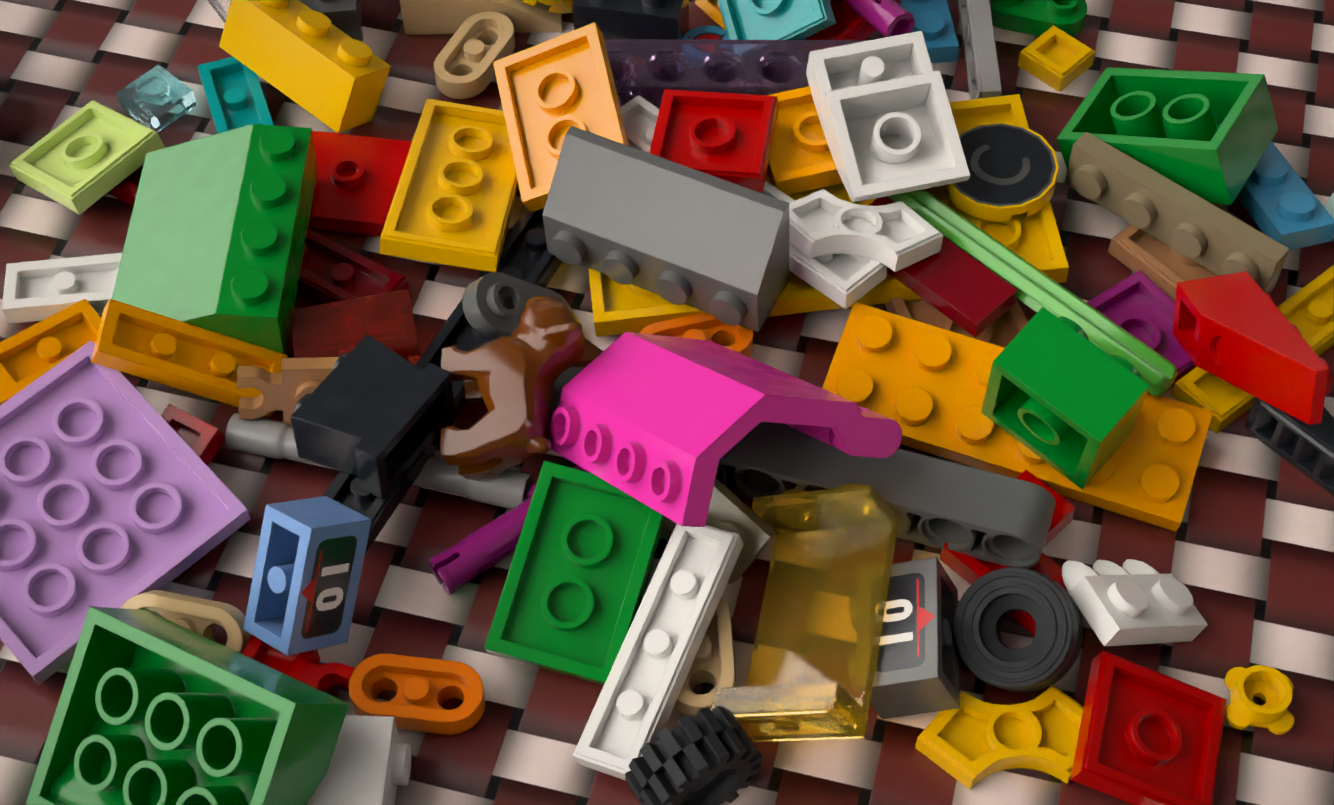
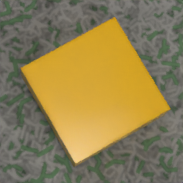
M1053 25L1020 52L1017 66L1056 91L1061 92L1093 65L1096 51Z

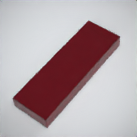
M885 196L875 199L868 206H881L895 202ZM943 237L940 252L897 272L887 267L888 274L975 338L1016 303L1018 290L945 237Z

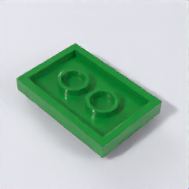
M544 461L484 649L491 654L604 685L640 606L666 517L592 473Z

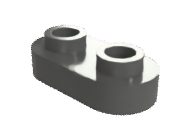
M500 272L486 274L471 282L465 289L462 299L463 311L469 324L478 333L493 339L512 335L519 325L520 316L526 302L532 297L554 296L563 299L571 309L567 301L557 292ZM498 295L502 298L504 306L500 303Z

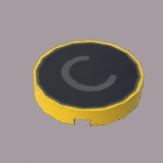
M1002 121L979 123L958 133L970 177L968 181L944 185L949 191L948 198L957 208L974 218L1005 222L1012 221L1013 215L1027 212L1028 217L1039 212L1053 197L1059 165L1055 150L1042 135L1023 125Z

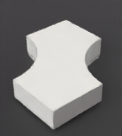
M822 189L789 203V242L808 259L827 254H854L878 261L894 272H897L940 252L944 235L902 201L881 206L860 205L838 199Z

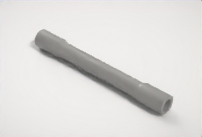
M234 413L231 416L225 434V443L228 449L274 459L289 458L321 465L298 457L293 428L289 424L264 418L239 419V413ZM431 457L425 463L421 473L412 485L463 495L472 501L513 509L528 499V491L531 490L533 485V476L506 469L496 477L480 481L470 480L458 474V466L448 465L444 459Z

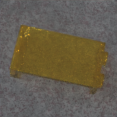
M847 483L836 489L809 492L787 490L781 495L755 497L752 510L774 529L777 534L747 685L745 687L715 688L711 711L716 706H724L726 710L729 708L753 742L864 738L900 518L872 485Z

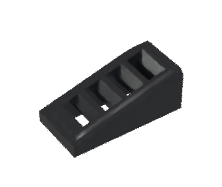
M1255 397L1245 427L1263 444L1334 496L1333 416L1324 407L1322 423L1308 425Z

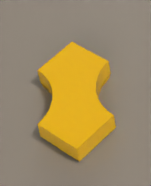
M1051 686L1035 699L1011 705L983 702L962 691L960 692V708L940 711L917 737L915 748L968 789H971L980 780L993 773L1015 768L1041 771L1068 784L1072 774L1083 706L1055 686Z

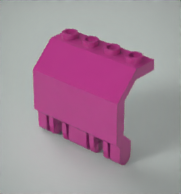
M635 332L623 333L562 387L559 406L554 411L550 424L551 450L677 524L690 527H705L719 460L760 422L784 423L851 456L887 458L896 452L902 440V429L895 420L857 406L853 401L715 342Z

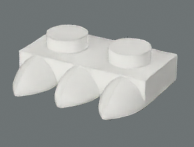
M1127 559L1123 563V567L1107 560H1097L1093 564V569L1078 561L1068 560L1063 564L1062 577L1064 585L1103 646L1193 641L1208 625L1194 606L1193 597L1188 588L1175 579L1173 574H1160L1148 564L1133 559Z

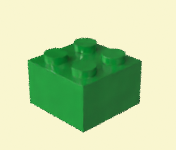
M1041 307L993 361L981 413L1083 490L1130 435L1150 385L1142 380L1138 369L1128 360L1117 355L1109 356L1090 342L1086 332L1076 322L1067 317L1061 316L1057 318L1047 309Z

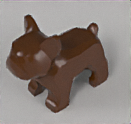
M554 296L530 298L526 302L520 316L519 325L511 336L499 337L468 352L459 350L455 346L442 348L441 368L451 372L452 381H464L465 399L471 404L485 403L489 411L468 429L461 430L456 426L441 428L440 455L448 465L458 466V474L464 478L480 481L496 477L509 467L519 465L540 453L544 454L550 451L552 447L549 440L551 398L555 381L565 370L570 367H586L603 352V350L585 338L582 324L563 299Z

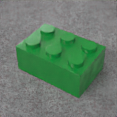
M1106 67L1057 137V141L1066 168H1068L1073 144L1085 132H1088L1209 203L1232 205L1277 133L1278 126L1265 74Z

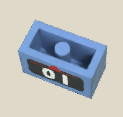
M327 496L266 504L243 630L287 656L348 643L372 519Z

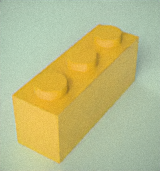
M231 0L219 44L220 48L336 133H341L373 121L391 67L373 54L367 44L352 39L331 24V20L326 15L310 9L299 0Z

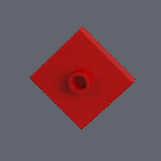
M664 89L649 153L763 193L778 114V96Z
M312 130L318 174L308 228L380 237L412 141Z
M1102 650L1092 659L1070 780L1133 805H1213L1227 699Z

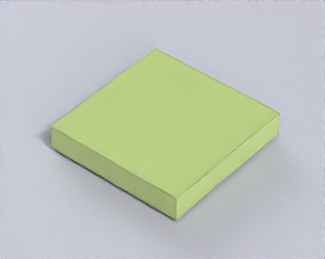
M93 100L9 164V167L17 180L80 215L144 164L146 153L163 149L165 146L156 131Z

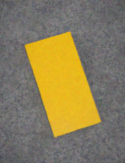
M426 99L380 236V254L497 272L519 188L502 110Z

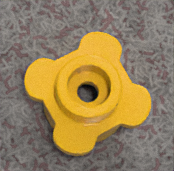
M1255 665L1247 669L1234 667L1227 672L1224 684L1230 690V704L1225 709V719L1232 727L1239 730H1244L1249 726L1268 728L1276 735H1283L1291 730L1294 724V716L1288 711V706L1292 700L1294 687L1292 681L1285 674L1265 665ZM1256 696L1263 699L1265 704H1256L1253 701V697Z

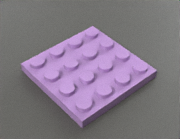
M89 341L0 405V640L39 685L73 659L89 606L121 608L133 596L152 590H161L251 520L248 509L120 371L91 363L95 346L92 341Z

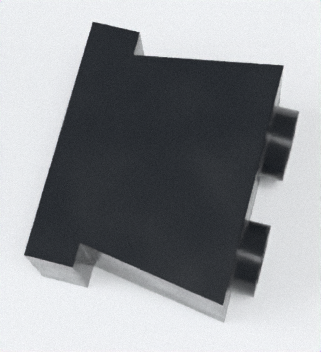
M366 334L350 353L346 352L338 358L332 372L312 393L304 395L297 403L290 418L298 457L359 476L361 489L383 499L437 436L441 428L454 416L455 407L451 372L432 363H429L422 371L369 334Z

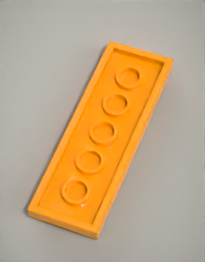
M853 303L822 389L853 401L857 406L869 409L898 422L902 429V440L900 443L902 445L1012 478H1017L1026 469L1059 495L1177 532L1183 519L1213 411L1165 396H1153L1147 392L1130 435L1082 490L981 413L992 363L1005 349L1004 347L864 304Z

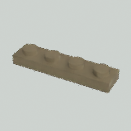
M1085 132L1073 144L1064 184L1076 190L1081 196L1093 200L1125 219L1130 225L1140 228L1172 247L1182 256L1194 260L1217 275L1247 271L1265 293L1269 294L1273 290L1289 248L1088 132Z

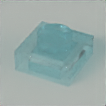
M159 64L116 92L121 109L140 124L157 133L197 106L193 90Z

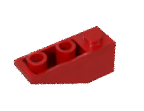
M1247 271L1177 282L1173 335L1197 367L1308 425L1322 423L1325 396L1330 394L1332 388L1329 366L1323 358L1317 356L1302 338L1299 329L1286 319L1275 306L1272 297L1260 288Z

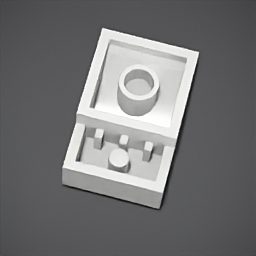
M922 31L810 51L806 75L813 101L835 166L853 203L969 180V169L940 70L933 71Z

